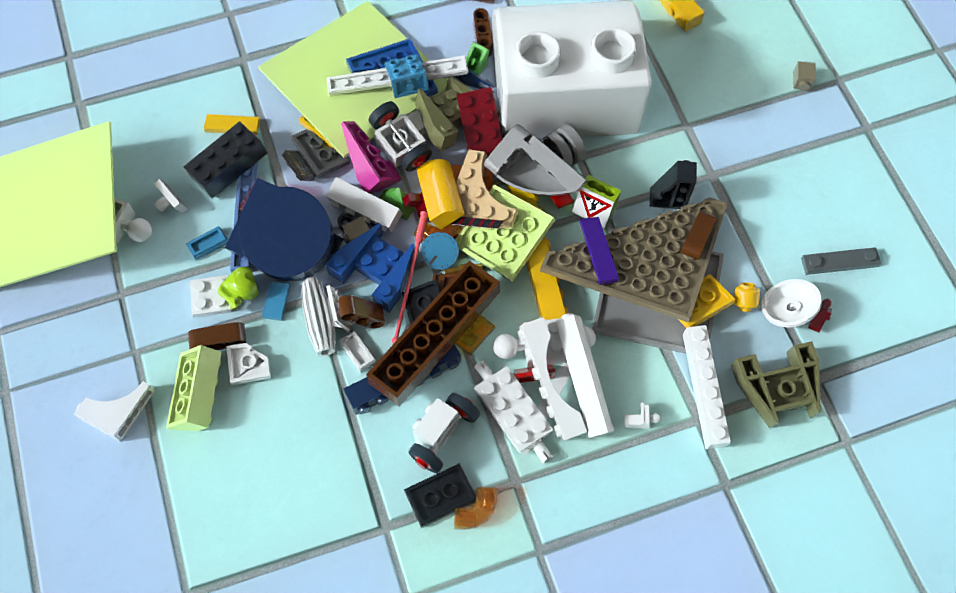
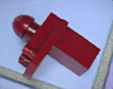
M422 192L407 193L403 198L405 207H416L419 217H421V211L427 212Z
M830 299L822 301L819 312L808 325L809 329L819 333L825 321L830 320L832 309L829 308L832 304Z

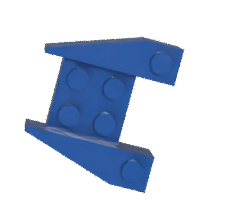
M378 223L337 250L326 264L328 274L343 284L355 270L377 283L379 286L372 293L373 301L381 304L383 309L390 313L401 299V292L404 291L415 245L412 243L405 253L381 239L383 230L382 225Z

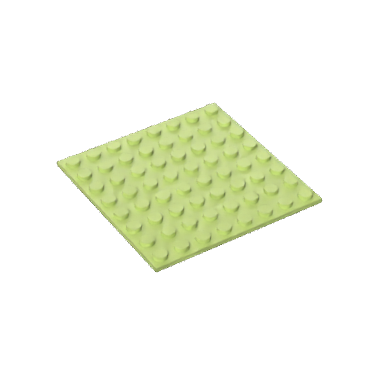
M369 1L364 2L258 66L259 70L343 158L350 155L341 126L343 121H355L369 137L370 142L375 138L376 129L371 126L368 119L377 107L388 101H393L400 110L397 117L404 113L407 116L417 110L415 105L417 93L395 99L392 86L333 96L328 94L327 77L351 74L346 64L347 58L407 39ZM416 48L423 62L430 61L418 48ZM448 78L433 79L438 88V94L445 92Z
M110 121L0 157V287L117 252L112 130Z

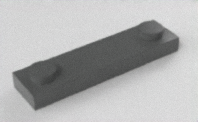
M876 247L803 255L801 258L805 275L876 268L881 265Z

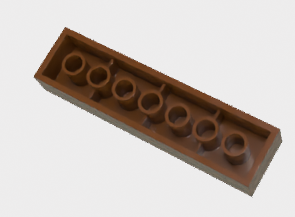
M469 260L366 374L368 383L400 407L500 293V281Z

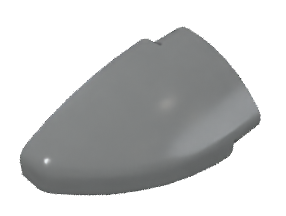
M516 124L511 128L484 163V166L504 183L524 192L537 195L556 196L572 194L580 191L587 183L584 177L520 124Z

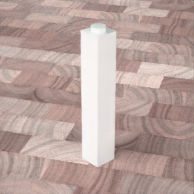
M573 313L561 316V320L556 321L588 436L591 438L614 432L581 316L573 315Z

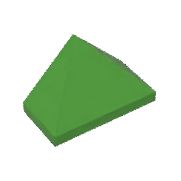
M400 188L385 189L379 199L399 208L403 213L401 218L405 220L409 218L416 208L405 207L403 198L406 194Z

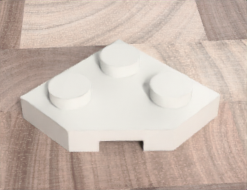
M247 343L226 346L231 385L271 378L268 357L259 353Z

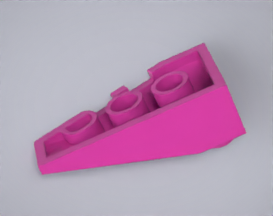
M343 121L341 123L357 180L365 192L369 194L378 193L402 179L390 160L386 162L379 154L381 150L369 143V137L355 121Z

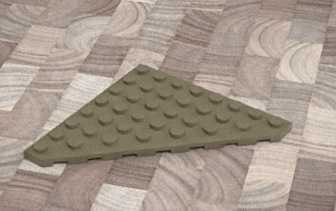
M707 198L701 203H692L681 207L680 210L668 211L659 214L657 218L651 220L648 218L636 222L633 226L627 228L624 226L606 234L605 237L619 277V281L616 283L599 285L586 242L580 244L577 242L565 246L562 250L547 252L540 272L689 323L728 203ZM701 210L718 218L699 260H696L680 252Z

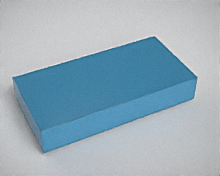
M218 226L189 241L186 245L194 259L198 260L227 244L228 240Z
M270 282L262 313L264 319L282 321L290 284Z

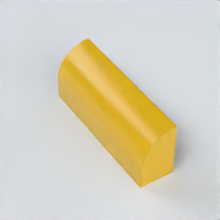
M433 159L416 168L430 222L441 230L465 215L450 162L444 159Z

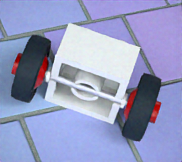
M388 101L377 107L369 116V123L376 129L374 141L395 168L402 164L407 172L414 171L429 160L432 151L425 144L426 140L404 113L397 117L400 111L398 106L393 101Z
M451 393L446 399V403L438 398L434 403L431 402L425 410L426 414L422 419L419 418L413 426L416 443L411 446L408 453L419 467L435 474L444 465L436 454L458 425V419L462 418L470 423H474L480 416L478 408L468 398L457 393Z

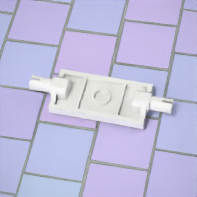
M485 360L480 362L481 365L479 363L476 364L474 368L484 381L476 385L474 390L519 454L526 449H531L535 451L543 464L547 462V459L548 461L552 459L553 455L544 445L543 439L553 432V428L508 366L497 373H493Z

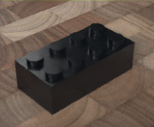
M239 121L183 167L189 176L213 199L268 154L261 140Z

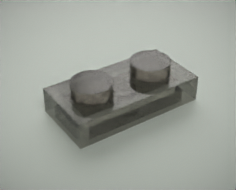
M285 150L282 156L295 173V176L300 181H314L316 175L300 152Z

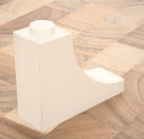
M143 381L133 392L117 400L96 401L86 397L84 401L78 404L74 415L83 422L121 442L155 390L150 384Z

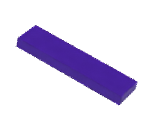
M599 217L580 219V226L599 285L618 282L619 277Z

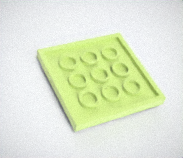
M494 184L489 191L490 195L502 205L516 209L519 212L513 230L501 227L495 229L465 226L456 238V242L460 251L513 282L555 222V219Z

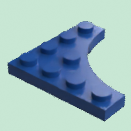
M409 38L347 58L346 64L352 74L385 68V62H389L392 59L405 58L409 55H419ZM427 80L429 90L424 91V93L428 97L438 94V88L434 81Z

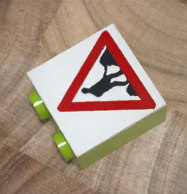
M588 175L585 178L587 183L578 191L572 212L583 218L599 217L602 227L605 228L614 214L621 190Z

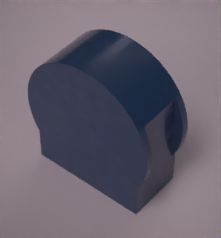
M257 178L225 248L232 254L249 260L256 268L271 278L281 281H299L317 273L328 261L334 247V228L322 204L310 193L295 187H278Z

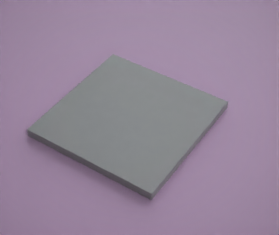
M712 251L704 277L711 274L718 282L720 281L723 253ZM600 292L592 327L595 334L686 354L683 339L686 327L677 318ZM714 316L698 325L707 326L709 341Z

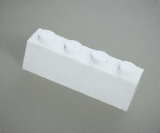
M337 177L325 195L329 200V204L335 208L340 206L345 209L346 213L352 216L356 214L363 217L367 224L372 222L377 225L380 223L383 232H386V230L393 232L403 214L399 208Z

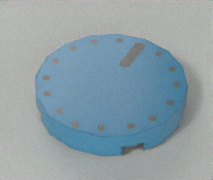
M445 232L430 234L421 245L423 260L434 269L443 270L449 268L458 257L459 248L456 240Z

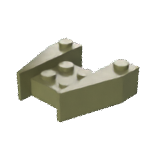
M452 76L448 77L445 92L429 98L420 88L418 89L415 102L428 137L440 152L455 146L459 132L456 128L462 126L456 95L474 91Z
M812 341L793 345L786 352L790 367L762 373L756 354L737 358L731 364L737 385L769 428L779 423L778 413L806 407L809 418H813L821 412L819 359Z

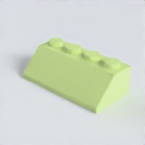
M199 345L180 353L166 429L200 431L209 427L212 419L211 410L215 402V387L218 384L217 375L221 366L220 351Z

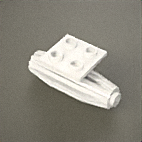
M309 277L302 284V308L307 332L317 356L331 355L336 351L335 327L343 328L348 333L353 332L351 326L353 323L344 321L340 317L338 299L342 295L339 291L330 285L326 286L327 298L321 281L315 277Z

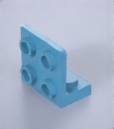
M409 55L405 58L392 59L384 63L395 99L416 94L420 88L423 92L429 90L426 71L419 55Z

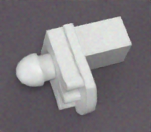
M641 402V415H625V428H650V422L658 423L661 417L656 413L650 414L649 405H644V402Z

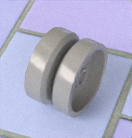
M565 124L558 128L556 133L551 132L543 137L542 142L570 166L586 158L583 141L576 130L570 125Z

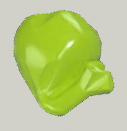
M242 266L236 268L218 288V294L228 302L231 310L237 309L242 300H252L259 294L251 267Z

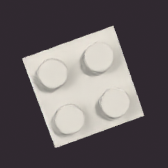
M228 275L190 280L193 318L232 312L228 302L218 294L219 286Z

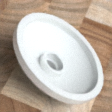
M792 279L771 287L764 295L761 307L765 318L770 323L780 327H796L809 322L817 315L821 308L822 298L818 288L812 283L805 280Z

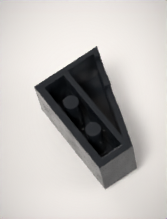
M688 160L677 161L650 187L649 207L681 209V207L688 205L697 182V162H690Z

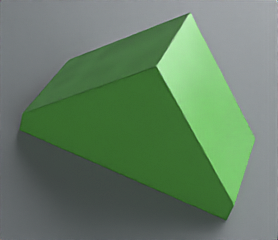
M473 42L466 57L467 68L480 76L488 66L489 49Z

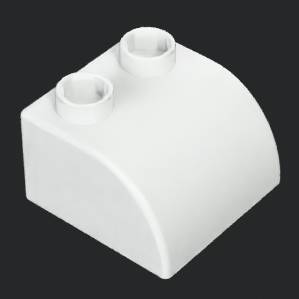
M615 0L507 6L494 9L491 33L502 138L516 124H520L538 139H543L544 136L551 132L556 133V130L565 124L573 127L580 137L636 134L640 131L652 80L639 10L633 1Z

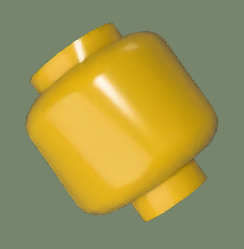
M742 282L735 288V306L739 307V310L743 312H750L751 309L758 307L760 290L756 287V284Z

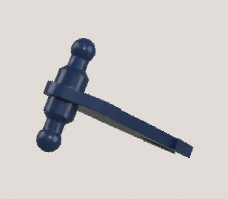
M469 69L468 74L453 76L459 79L460 82L477 89L487 88L484 85L492 88L496 87L489 80H485Z

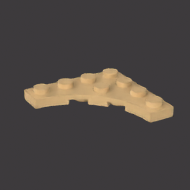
M468 150L456 181L465 213L462 217L504 220L501 228L513 230L519 212L496 201L485 186L483 176L487 154L482 151Z

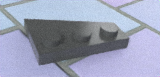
M308 129L291 136L292 142L317 178H321L350 164V160L347 157L343 158L337 153L336 149L324 144L322 139Z

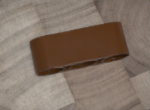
M477 8L473 12L475 42L489 49V56H491L492 36L489 14L486 9Z
M700 210L680 253L699 260L718 217Z
M352 295L342 296L338 299L342 320L369 328H380L385 325L383 306L381 304Z
M233 322L190 330L188 332L189 350L199 345L214 350L227 349L226 346L246 343L245 324Z

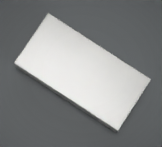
M355 330L339 340V344L360 373L377 362Z

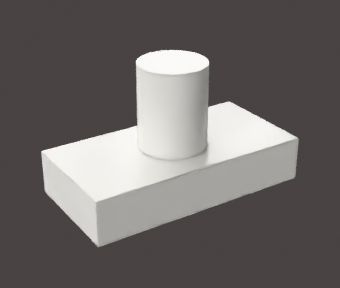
M160 179L154 183L164 195L154 204L158 210L163 212L170 205L182 214L188 210L166 183Z

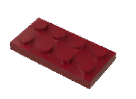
M492 87L456 95L467 150L485 152L487 158L503 139Z

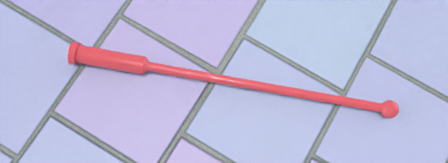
M424 211L420 212L421 217L415 238V251L395 337L392 338L393 344L399 336L419 246L423 241L429 217L428 212Z

